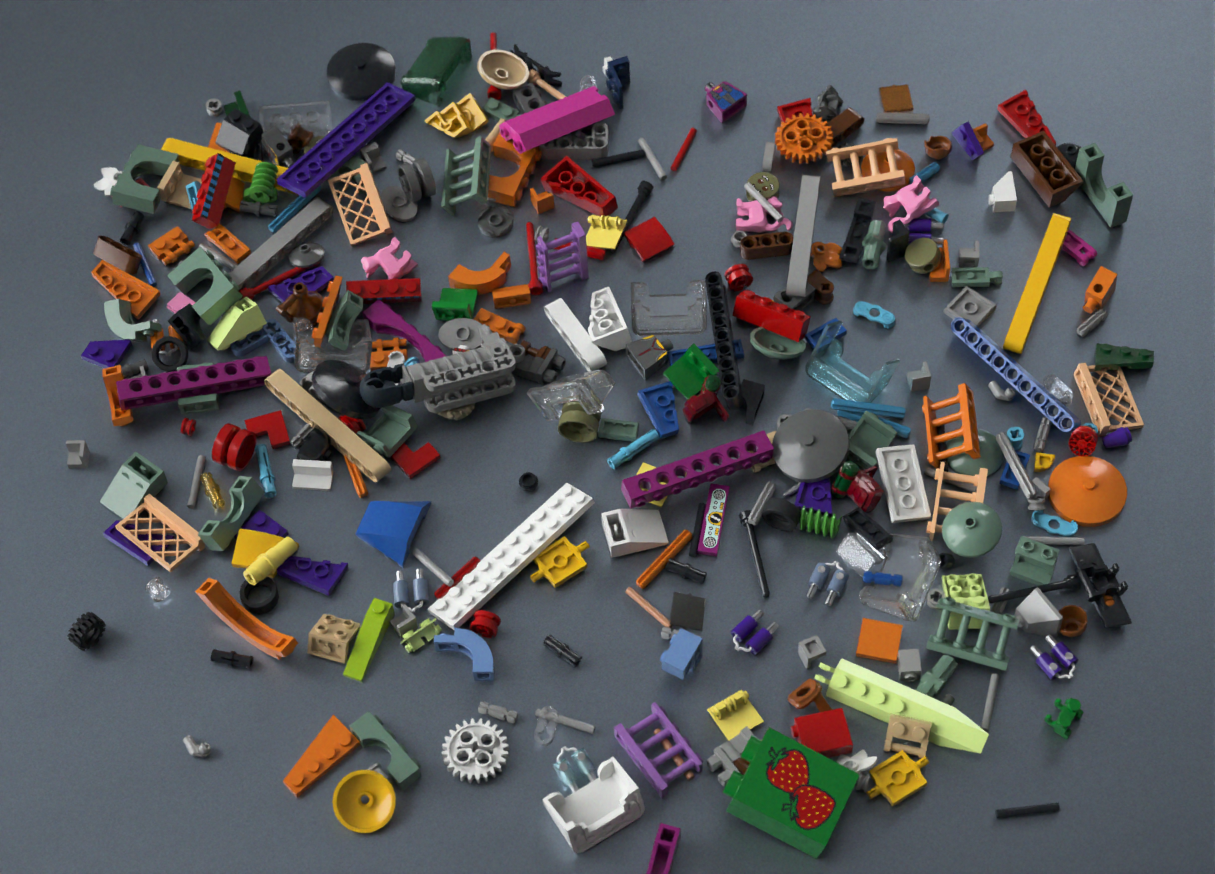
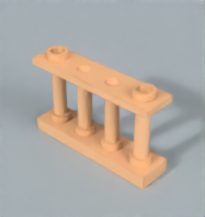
M886 138L883 141L840 149L833 148L830 151H826L827 162L833 161L837 180L835 183H832L834 197L905 184L904 170H897L894 150L899 149L898 139ZM887 152L890 167L889 173H879L876 153ZM869 155L872 170L871 176H861L859 156ZM851 158L854 179L845 181L840 160Z
M941 462L940 469L936 468L934 480H938L933 518L932 522L928 521L926 533H930V541H933L935 532L942 533V525L936 524L937 514L947 516L952 510L951 508L938 507L940 497L983 503L988 469L980 468L979 475L971 476L945 472V462ZM942 479L972 483L973 486H977V490L971 494L941 489Z

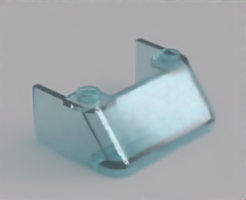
M836 321L826 324L805 366L806 374L841 399L871 403L888 385L900 360L897 358L884 363L881 370L874 371L870 378H868L840 359L844 348L842 343L835 339L843 322Z

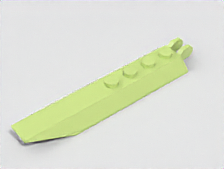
M842 658L836 668L820 663L819 667L821 669L834 673L831 680L817 674L814 679L828 685L827 697L888 724L890 714L932 722L929 742L948 748L975 753L982 752L989 734L957 708Z

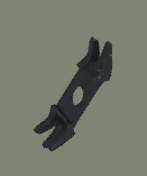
M516 44L514 45V52L510 50L511 53L517 55L526 63L528 70L534 69L546 83L551 86H562L561 81L552 78L560 77V72L551 71L548 66L544 67L527 56L528 53L520 51Z

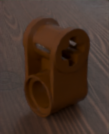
M299 123L290 132L287 139L294 154L299 153L300 150L307 146L314 135V132L307 131Z
M814 270L807 278V282L816 288L814 298L824 305L832 303L834 299L832 293L834 291V284L818 270Z

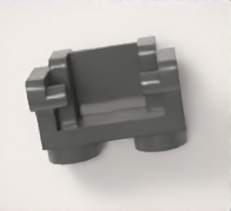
M828 85L826 91L818 95V105L813 109V114H816V118L829 119L830 117V120L839 115L836 110L837 107L842 106L843 100L832 85Z

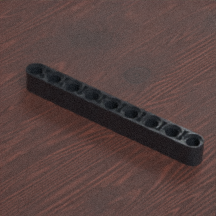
M712 271L706 275L705 283L722 394L727 407L730 410H738L743 406L744 400L726 288L721 274Z

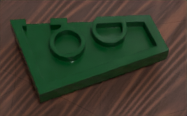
M1106 343L1096 344L1095 371H1101L1102 367L1118 370V367L1127 366L1129 369L1153 368L1154 351L1127 346H1113Z

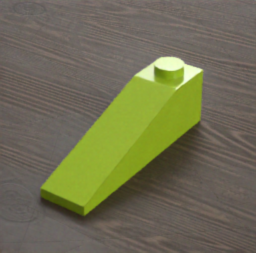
M377 598L373 599L361 625L343 676L360 682L363 681L390 626V621L395 616L392 603Z

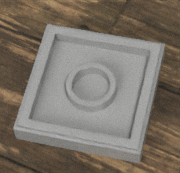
M966 286L944 309V314L952 319L958 317L969 319L979 327L993 313L997 305Z

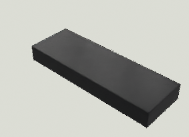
M860 507L843 516L844 522L876 550L893 541L892 535Z

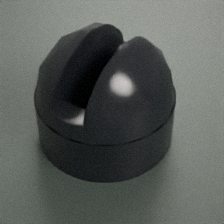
M940 553L938 556L940 568L948 569L954 566L955 558H953L952 554Z

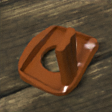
M813 679L806 680L801 686L791 692L787 698L789 703L797 709H804L814 701L819 712L832 710L821 693V684Z

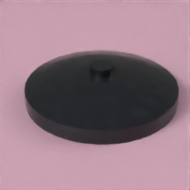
M356 43L342 48L332 56L327 66V78L330 87L339 96L349 100L363 101L368 100L387 82L393 84L396 78V65L392 55L383 47L371 43Z
M326 360L317 365L312 374V385L318 396L329 407L345 416L356 419L372 418L381 409L366 404L362 399L359 387L363 377L367 375L366 372L350 363L339 360Z

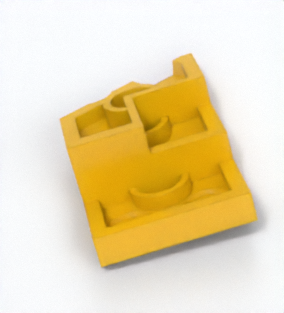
M471 93L458 103L452 102L441 112L436 111L424 120L427 124L453 138L472 133L489 122Z
M239 529L231 563L232 567L249 568L260 554L266 553L284 538L264 532ZM277 569L274 574H269L268 577L274 578L277 575Z

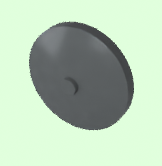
M804 410L793 414L778 427L772 442L774 448L773 457L778 468L787 477L804 483L818 482L829 478L843 466L849 454L850 440L844 424L835 415L823 410Z

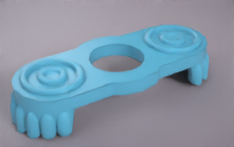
M859 301L853 308V313L856 317L862 315L870 321L879 322L884 325L885 329L892 328L895 325L893 313L882 309L878 305ZM875 309L880 312V315L872 317L869 312Z
M1043 510L1033 511L1032 522L1035 526L1045 529L1051 534H1059L1065 537H1072L1077 533L1078 524L1074 520L1067 522L1058 516L1045 514ZM1054 520L1060 524V527L1052 529L1048 523Z

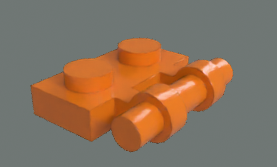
M178 226L148 245L149 250L159 260L162 259L165 266L169 263H174L178 257L189 253L190 249L195 247L192 240L189 241L188 236Z
M397 337L393 338V340L382 341V339H376V341L369 342V349L377 348L376 352H369L370 370L386 368L389 361L388 356L393 351L403 353L406 361L408 359L407 349H400V346H407V340ZM394 347V350L383 351V348Z

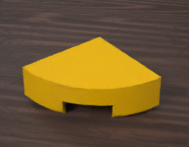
M1036 452L1034 472H1043L1053 465L1056 455Z

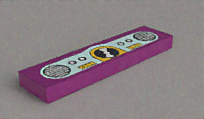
M710 483L697 554L717 557L730 486Z

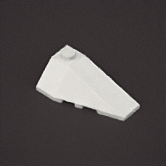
M610 287L593 292L590 306L591 315H589L590 326L588 327V333L593 344L613 351L625 349L626 344L631 343L632 339Z

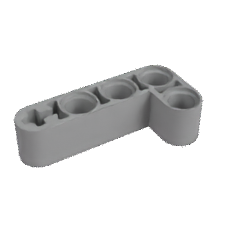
M604 122L595 123L592 127V136H585L583 140L576 136H562L539 146V150L542 153L541 158L562 160L568 156L571 160H584L607 157L609 147L608 125Z

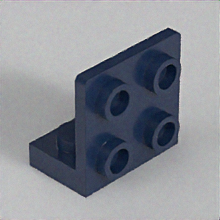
M627 56L608 61V69L605 70L608 79L606 81L607 89L612 91L614 104L617 103L619 109L623 108L622 86L630 84V63Z

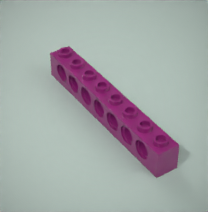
M256 356L250 359H238L215 365L181 369L168 373L163 372L157 375L133 379H123L116 381L122 411L178 401L179 398L219 394L265 386L264 380L271 375L267 356Z
M763 430L622 480L621 491L630 509L634 507L639 508L648 502L659 501L665 496L679 494L682 490L696 488L707 481L713 482L721 476H729L738 470L749 469L755 464L766 463L772 459L774 448Z

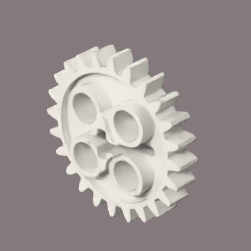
M471 718V724H467L464 720L462 727L456 724V731L450 729L451 737L445 736L446 743L442 744L443 750H445L442 752V757L445 758L443 760L444 765H448V772L453 771L454 778L460 775L462 782L467 777L469 784L472 783L473 779H476L477 783L480 784L481 778H484L487 782L488 775L495 778V770L502 772L500 765H506L504 758H509L507 752L509 745L506 744L507 737L503 736V730L497 731V724L491 727L489 720L483 724L482 718L479 719L478 723H475L474 719ZM465 738L472 739L470 742H463ZM484 741H492V743L489 745L483 744ZM461 757H468L466 761H459ZM483 759L489 760L485 764L479 763Z

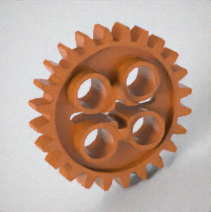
M800 113L799 117L792 115V120L786 118V123L781 122V127H777V132L775 133V145H777V151H780L781 156L786 154V160L792 158L794 163L798 159L799 164L805 160L809 164V159L816 162V157L822 159V154L826 155V151L831 150L833 131H831V126H828L827 121L822 122V117L816 119V114L809 117V113L803 117Z

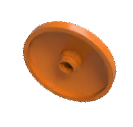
M1076 456L1066 459L1053 470L1048 482V487L1050 488L1048 499L1055 512L1068 522L1074 520L1078 526L1097 527L1113 521L1122 512L1127 499V486L1122 474L1111 463L1098 457Z

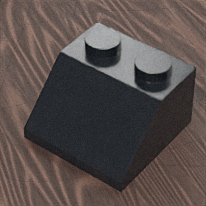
M234 108L223 119L215 143L232 154L245 157L262 140L261 135L264 131L261 123Z

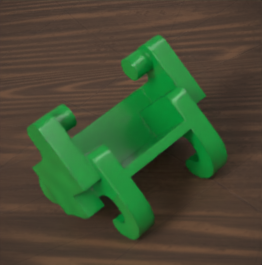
M1056 699L1054 705L1061 710L1055 721L1051 720V715H1046L1044 720L1054 728V732L1068 739L1072 730L1067 728L1074 717L1080 719L1084 712L1080 709L1081 704L1077 699H1067L1065 701L1066 705L1061 704V699Z

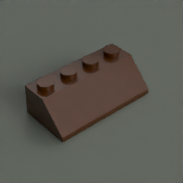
M1044 131L1013 143L1010 158L1049 208L1064 202L1083 184L1081 177Z

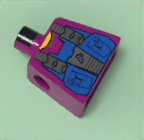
M723 81L718 86H715L712 82L705 86V91L707 92L706 104L721 123L747 106V94L726 81Z

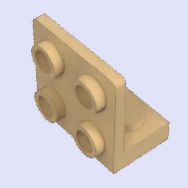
M172 161L157 187L160 190L161 201L191 209L186 185L194 181L202 184L201 179L183 174L180 163Z
M323 614L309 632L307 653L345 664L348 659L349 642L360 629V623L350 619L338 618L331 614Z

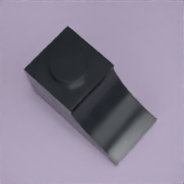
M190 303L177 311L168 320L170 325L191 349L206 338L200 327L201 317Z
M743 379L741 388L744 404L742 407L746 411V424L753 426L765 395V385Z

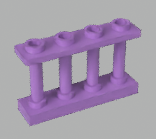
M579 221L572 223V232L564 237L548 243H544L541 236L537 237L538 244L536 245V250L539 254L537 261L540 265L538 271L541 276L539 280L548 293L552 292V282L570 275L579 274L582 281L589 278L586 234ZM573 241L570 246L548 254V250ZM573 253L571 257L549 264L551 260ZM575 263L571 268L550 275V272Z
M654 702L651 704L653 714L630 729H625L620 723L614 727V735L662 799L668 795V786L671 781L693 767L698 773H701L703 760L698 753L692 751L686 737L682 738L679 734V728L675 722L669 721L665 709L662 706L659 707ZM658 720L664 730L644 743L636 744L633 740L634 735ZM668 736L676 743L675 746L653 760H648L644 755L646 754L645 751ZM682 751L688 761L667 775L660 776L657 772V767Z

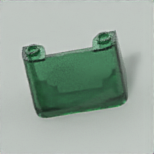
M463 36L432 37L429 39L412 67L402 77V89L414 94L415 98L440 106L443 102V98L440 97L441 92L446 91V83L460 63L469 64L472 59L470 39Z

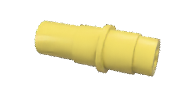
M285 537L266 553L260 554L257 560L243 572L245 579L251 585H256L269 574H274L276 569L298 550L296 542L290 537Z

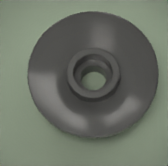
M303 243L291 250L289 261L296 267H310L323 259L325 251L318 243Z

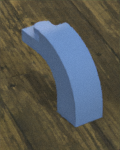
M455 628L454 635L447 633L434 635L435 651H458L467 654L473 660L472 672L474 681H494L495 668L493 656L483 638L472 631L462 628Z

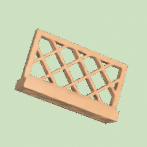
M367 163L360 165L361 168L328 180L351 246L385 233L386 235L393 233L371 169ZM360 174L361 181L359 185L350 182L353 176ZM339 181L345 183L342 192L335 189L334 183ZM348 185L357 188L353 197L345 194ZM360 190L367 192L364 201L356 198ZM343 196L351 199L347 208L340 204ZM354 201L363 204L359 213L351 210ZM365 206L373 209L370 217L362 214ZM349 212L357 215L353 224L346 221ZM360 217L368 220L364 229L356 226ZM371 222L378 224L380 230L370 232L368 228ZM355 228L363 231L360 238L353 240L352 233Z
M1079 363L1073 375L1092 423L1098 428V437L1106 436L1107 432H1113L1120 427H1128L1129 430L1143 428V420L1121 367L1115 370L1117 376L1114 377L1106 372L1111 370L1110 367H1102L1101 371H1095V365L1087 366L1086 363ZM1090 372H1096L1101 376L1099 379L1091 376ZM1102 377L1112 381L1111 386L1101 382ZM1114 384L1121 386L1123 393L1112 388ZM1097 385L1107 390L1105 395L1097 391ZM1109 392L1119 397L1117 402L1107 397ZM1121 399L1129 403V409L1119 404ZM1103 401L1114 406L1113 409L1110 411L1102 404ZM1115 408L1126 413L1123 418L1113 412ZM1130 415L1135 418L1136 423L1126 420V416ZM1112 417L1119 421L1120 424L1111 426L1109 418Z
M151 494L145 496L144 503L115 525L120 533L169 572H172L195 551L201 552L205 548V543L198 536L199 532ZM144 510L150 514L149 518H138L139 514ZM161 522L163 524V529H152V523ZM135 523V530H126L124 528L127 524ZM138 523H149V529L138 530ZM166 533L176 534L177 539L165 540ZM149 534V540L140 541L138 535ZM152 534H163V540H152ZM177 544L176 551H165V545ZM179 544L191 546L188 550L179 551ZM151 545H162V551H152ZM165 556H176V560L169 564L165 561Z

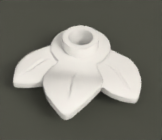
M113 167L102 168L101 172L104 178L93 185L99 191H105V196H111V188L113 185L115 186L118 175L122 174L123 171H118Z
M863 749L852 757L840 755L837 763L859 774L861 771L872 768L877 762V757H868Z

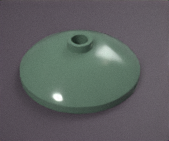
M762 327L754 329L750 335V342L754 348L763 355L775 360L797 358L805 352L806 343L803 339L800 342H796Z
M977 428L981 457L973 460L969 454L964 452L948 457V465L955 473L971 476L979 475L980 468L988 469V478L999 470L1004 454L993 434ZM964 436L948 440L946 449L961 446L964 443Z
M966 502L956 506L947 514L942 525V535L947 547L955 554L963 557H979L989 553L998 544L1002 535V523L997 512L990 506L980 502ZM973 522V525L969 526L967 525V523Z

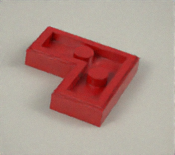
M281 410L244 420L247 430L254 432L256 437L268 434L272 449L290 445Z
M428 442L415 452H412L403 443L390 458L411 479L440 459L441 456Z

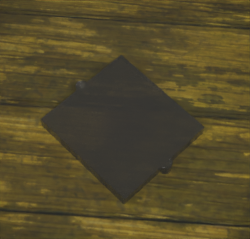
M674 592L669 624L683 627L685 630L688 628L702 631L706 598L692 596L691 593L687 595Z

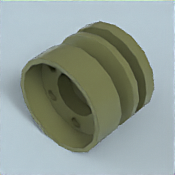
M585 394L568 395L564 399L562 415L558 423L560 435L574 442L588 443L593 441L597 437L599 421L603 410L601 402Z

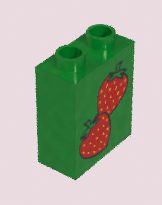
M770 727L767 729L762 740L751 735L740 758L750 762L744 775L734 770L722 792L732 798L726 812L817 859L826 847L860 774Z

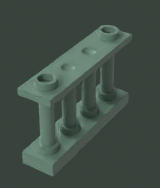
M482 136L475 138L474 149L456 155L450 149L446 150L441 207L451 216L455 215L457 204L470 199H475L481 205L487 203L491 145ZM474 157L473 163L459 168V162ZM473 171L471 178L458 182V176ZM472 185L471 192L456 197L457 190Z
M950 597L940 598L937 607L942 608L943 611L937 634L930 635L926 648L1006 671L1010 657L1006 656L1004 652L1011 628H1018L1020 619H1016L1011 614L1002 615L958 603ZM951 611L963 614L958 636L954 641L948 640L945 637ZM971 617L983 620L978 641L974 647L966 645L964 642ZM991 622L1003 625L997 650L994 652L987 651L984 648Z

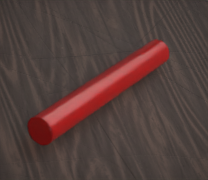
M695 128L690 129L670 168L672 171L676 172L697 133Z

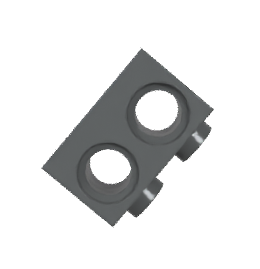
M533 83L513 89L514 102L521 114L547 105L546 101L541 99V93L538 88L534 87Z
M807 282L805 297L786 295V286L773 297L774 302L785 304L791 309L801 311L814 301L816 288Z

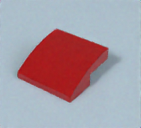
M655 216L623 233L631 248L636 250L642 262L674 246L673 240Z

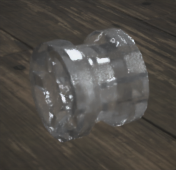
M156 577L146 584L145 591L152 595L151 598L154 602H160L169 595L170 588L164 585L160 577Z

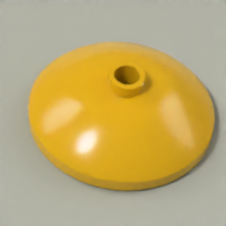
M356 770L347 774L336 786L332 801L333 810L340 823L349 830L358 833L374 832L387 824L392 817L396 805L395 792L391 783L382 774L373 770ZM367 796L369 802L363 803L361 797Z

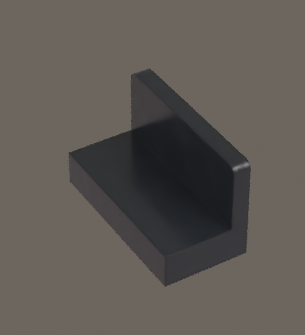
M901 220L893 223L892 237L888 239L886 256L888 262L904 256L908 247L910 232Z

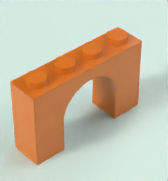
M499 132L493 144L494 157L512 161L520 168L516 173L508 177L489 175L488 197L496 199L493 202L515 207L517 201L521 200L523 188L527 187L529 176L534 173L536 161L540 160L542 153L539 150V146L519 154L513 145V138L506 141Z

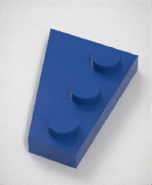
M669 381L638 390L637 396L659 437L662 439L678 434L679 425L677 411L675 410L673 384Z

